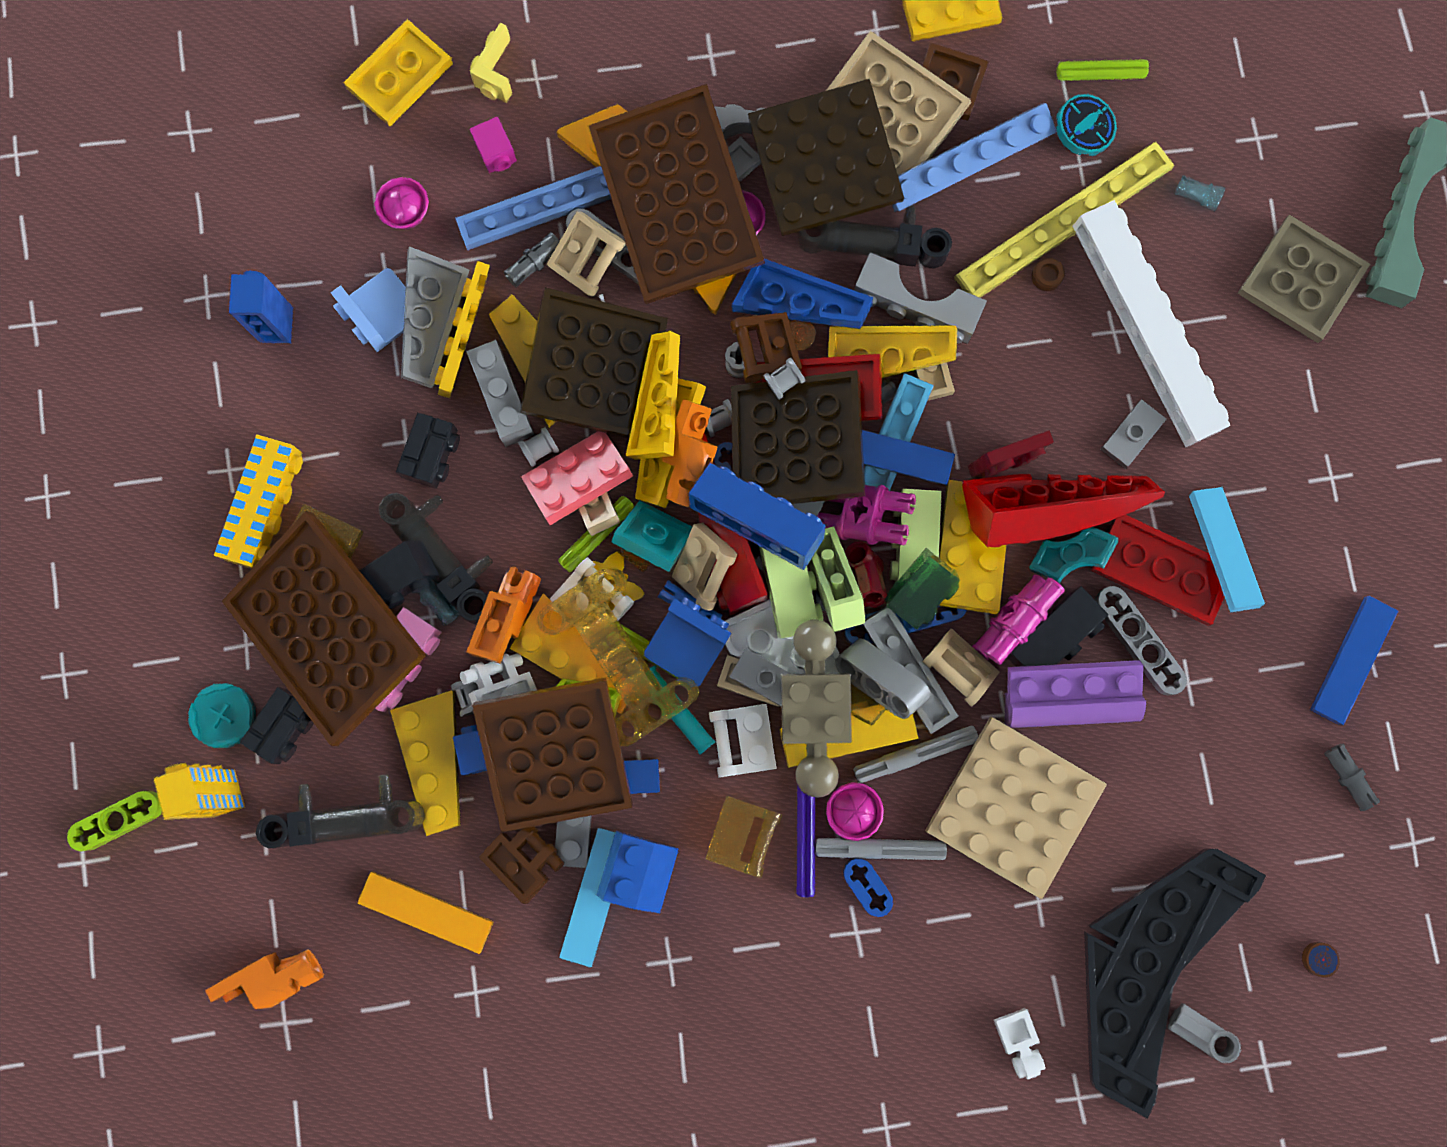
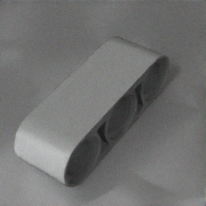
M865 639L856 640L835 659V666L839 673L850 674V683L901 719H907L930 697L929 688L923 680Z

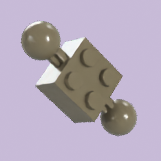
M811 619L803 622L796 629L793 637V644L797 654L805 660V674H781L783 744H806L807 757L799 763L796 769V782L801 791L806 795L818 798L830 794L837 786L839 779L836 764L827 757V743H852L850 674L825 673V659L835 649L836 635L828 623L818 619Z

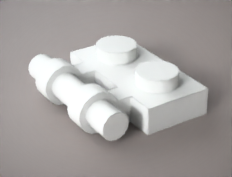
M516 653L510 656L504 654L501 664L495 662L484 664L480 662L471 665L469 670L460 673V679L463 684L475 682L479 687L478 690L468 694L472 705L477 701L537 690L530 672L518 675L515 667L523 664L520 654ZM500 673L504 681L493 684L490 676Z

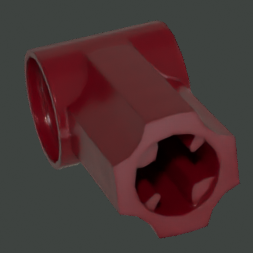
M863 541L852 543L845 550V555L863 597L864 608H876L884 604V600L888 596L882 575L884 562Z

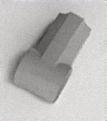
M1181 1003L1175 1009L1169 1019L1167 1027L1169 1030L1222 1063L1233 1062L1239 1057L1241 1045L1234 1034L1224 1030L1184 1003ZM1225 1036L1227 1040L1226 1049L1221 1053H1216L1214 1049L1215 1041L1217 1038Z

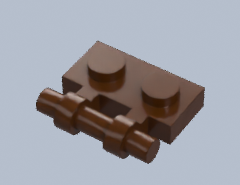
M535 826L516 829L517 834L513 839L506 833H500L479 856L484 864L522 904H528L550 880L541 871L546 864L555 872L565 864L557 855L558 850L551 843L547 844L537 834L538 829ZM526 843L538 853L533 860L521 850Z

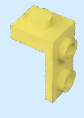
M500 23L495 31L493 30L489 33L481 55H477L473 59L470 66V74L475 87L480 89L483 95L491 100H496L497 98L507 103L512 95L509 80L492 70L510 42L507 26Z

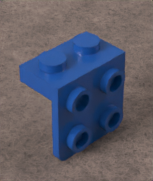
M684 597L681 602L676 599L673 600L668 608L667 615L645 649L644 656L689 685L698 687L703 682L732 633L726 630L729 623L712 614L710 619L698 613L701 606Z

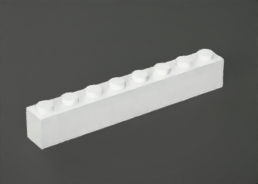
M1115 200L1081 215L1073 225V228L1185 447H1188L1229 427L1228 412L1218 402L1213 392L1214 386L1211 379L1204 375L1199 365V356L1196 350L1189 346L1184 336L1185 329L1182 323L1174 317L1170 309L1169 297L1158 286L1154 268L1146 262L1141 253V243L1136 236L1132 235L1127 225L1128 221L1125 212L1118 208Z

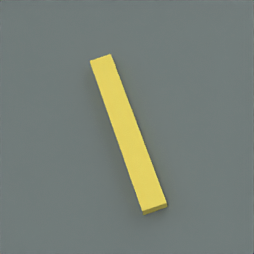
M1154 142L956 274L954 279L963 291L981 298L1075 235L1076 232L1073 225L1081 215L1115 200L1118 206L1169 172L1174 167V164L1158 143Z

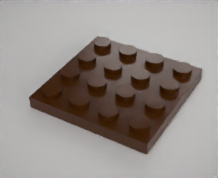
M606 677L473 703V712L501 832L632 808L633 802Z

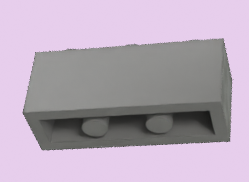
M494 340L466 351L498 435L505 447L535 436L527 415L520 413L522 401L497 341Z

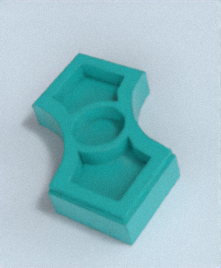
M1091 527L1067 541L1053 542L1043 540L1029 569L1045 578H1052L1059 584L1068 573L1077 568L1096 566L1104 569L1119 541L1118 537Z

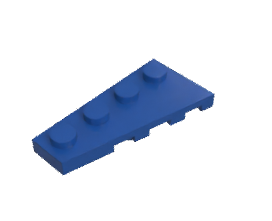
M764 259L765 264L750 269L732 303V312L753 315L787 312L789 320L861 329L873 305V297Z

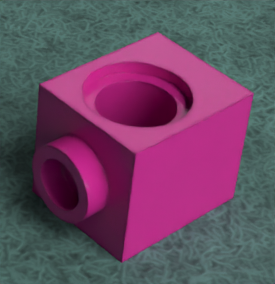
M498 116L470 128L473 140L489 174L494 171H504L512 163L517 162L512 145Z

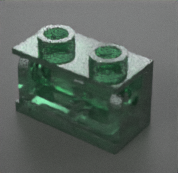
M925 548L888 591V596L885 598L886 606L918 630L923 623L928 624L935 617L938 611L937 607L944 599L949 600L959 588L958 583L960 582L958 573L955 569L951 571L952 568L928 548Z

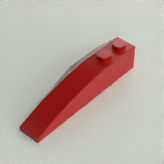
M704 433L702 440L708 442L706 435ZM698 512L699 523H704L737 552L735 562L728 567L719 587L720 591L716 594L721 610L728 609L729 615L732 616L767 601L768 594L747 539ZM717 559L715 560V563H714V565H713V567H712V569H711V572H710V574H709V578H710L711 573H712V571H713V569H714V567H715V564H716V562H717Z
M1015 474L964 480L962 484L971 529L986 547L994 548L1007 544H1026L1031 541L1049 539L1085 530L1140 509L1162 498L1165 493L1148 476L1108 475L1106 481H1102L1091 475H1078L1077 480H1061L1060 474H1048L1047 480H1032L1031 474Z

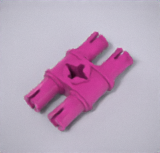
M865 485L864 497L826 500L844 503L843 511L840 515L821 512L817 515L822 523L825 524V529L834 526L841 540L849 538L867 541L871 545L878 543V541L904 546L908 539L903 538V535H909L908 525L882 522V517L885 510L912 514L915 508L910 507V504H916V496L913 493L889 491L885 485H879L878 487ZM866 508H867V509H868L867 513H861V515H860V517H859V516H858L859 512H865V510H866Z
M1034 574L1019 594L1010 596L1008 603L1000 609L1001 611L995 618L991 617L990 627L972 647L986 660L991 659L998 665H1002L1018 644L1026 643L1028 641L1027 637L1035 631L1038 624L1047 619L1048 613L1046 611L1065 592V589L1052 578L1048 577L1045 581L1042 577Z

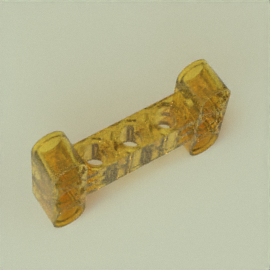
M607 568L596 571L544 607L538 614L537 624L539 629L547 635L561 634L569 631L574 626L576 627L630 709L615 719L620 745L629 746L692 705L699 696V688L694 680L688 677L678 678L662 688L608 606L609 602L625 591L627 579L621 570ZM607 574L611 575L615 580V587L612 592L606 591L602 585L603 578ZM579 593L585 594L588 598V606L585 610L577 606L576 598ZM553 611L561 615L562 623L559 628L551 624L550 616ZM677 685L684 686L687 689L689 697L686 702L679 701L676 698L674 690ZM650 703L660 707V719H653L649 715L648 706ZM623 721L633 725V737H628L622 732L621 725Z

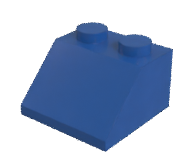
M615 831L597 896L603 901L627 908L660 913L679 848Z

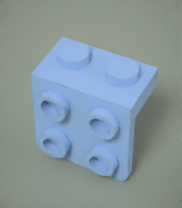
M387 268L350 295L347 294L341 285L331 292L337 300L333 307L344 321L351 318L355 323L356 327L352 331L361 343L365 345L367 342H370L378 352L403 333L406 287L393 270Z

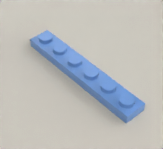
M1047 103L1040 104L899 174L898 178L904 195V201L892 205L894 212L901 211L1056 133L1057 131Z
M599 166L455 219L467 250L568 215L575 209H584L610 200L611 195L602 167Z

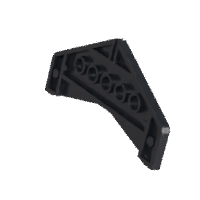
M1203 849L1087 925L1115 941L1112 947L1084 932L1089 1078L1093 1087L1099 1092L1148 1119L1157 1096L1158 1085L1156 1080L1173 987L1186 965L1245 902L1248 903L1255 896L1267 875L1221 850Z

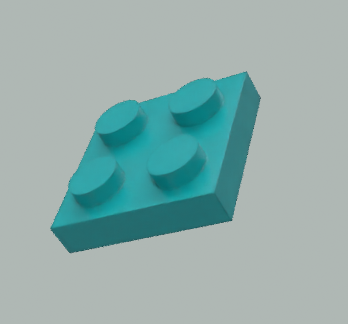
M639 500L615 531L611 543L669 572L680 557L692 526Z

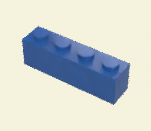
M709 463L689 492L691 509L802 570L806 568L824 540L825 524L817 516L811 513H802L793 508L792 504L781 497L775 498L767 494L761 486L754 482L747 483L736 477L735 473L727 467L720 466L719 468Z

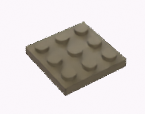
M1289 214L1237 294L1319 343L1328 333L1369 268L1370 263Z

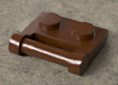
M787 312L740 317L731 321V330L737 337L745 367L743 370L745 382L754 383L764 379L763 375L765 373H773L785 365L786 360L790 357L801 371L802 367ZM756 330L765 364L757 365L749 331Z

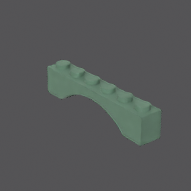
M1431 117L1420 127H1415L1410 134L1408 145L1411 148L1409 154L1403 159L1399 170L1400 173H1403L1402 178L1393 190L1391 200L1394 201V204L1383 222V228L1386 231L1374 252V256L1377 257L1376 264L1371 268L1366 278V284L1369 285L1366 297L1399 308H1403L1416 298L1424 272L1414 240V217L1417 203L1423 189L1432 176L1447 166V122Z

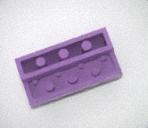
M1140 660L1008 667L1007 693H1005V725L1010 728L1139 722L1143 719L1146 709V700L1142 696L1143 664Z

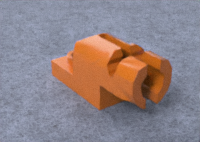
M685 399L682 400L675 421L674 456L662 457L661 461L674 466L666 498L682 506L689 507V492L709 463H713L718 446L702 440L712 409Z
M510 567L509 572L505 574L498 593L489 592L467 653L501 664L510 637L516 639L519 637L525 618L533 603L532 598L536 595L541 581L539 576L527 570L522 574L518 572L516 567Z
M309 949L298 955L279 960L275 952L264 956L205 991L211 1002L223 998L225 1003L240 996L245 991L254 1009L271 1008L298 993L301 986L307 987L320 980L324 974L317 958Z

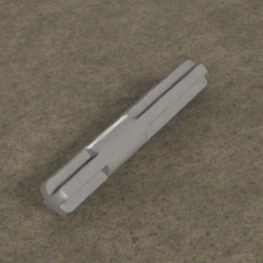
M968 726L915 746L912 745L886 754L878 759L856 766L854 768L856 780L858 783H864L975 744L978 739V733L974 726Z
M817 838L815 852L818 857L944 860L947 855V846L942 841L866 838L854 841L844 838Z

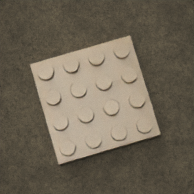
M872 31L868 33L827 89L831 90L870 78L898 175L929 160L971 102L968 97Z
M990 717L925 831L1042 900L1107 784L997 719Z

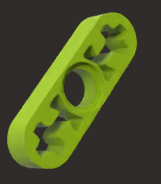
M153 791L137 792L73 824L67 834L69 845L76 851L94 850L158 818L162 813L158 793ZM143 799L152 801V805L148 808L149 813L146 811L132 814L129 810L141 807L144 804ZM115 811L121 813L124 819L122 827L116 831L112 830L108 824L109 816ZM99 827L101 832L89 836L88 842L80 841V836L84 834L85 830H94Z

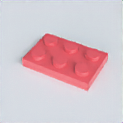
M600 431L521 476L549 525L633 477L629 467L608 435Z

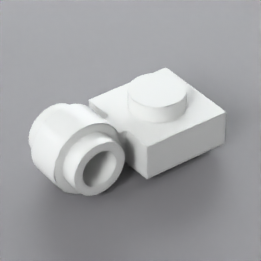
M1023 1008L995 1019L994 1023L1005 1052L1011 1054L1018 1051L1016 1053L1017 1057L1012 1058V1063L1018 1077H1026L1028 1080L1040 1075V1071L1045 1069V1064L1038 1049L1032 1051L1029 1048L1040 1043L1028 1010Z

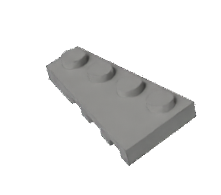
M409 247L407 250L401 378L432 388L470 270Z

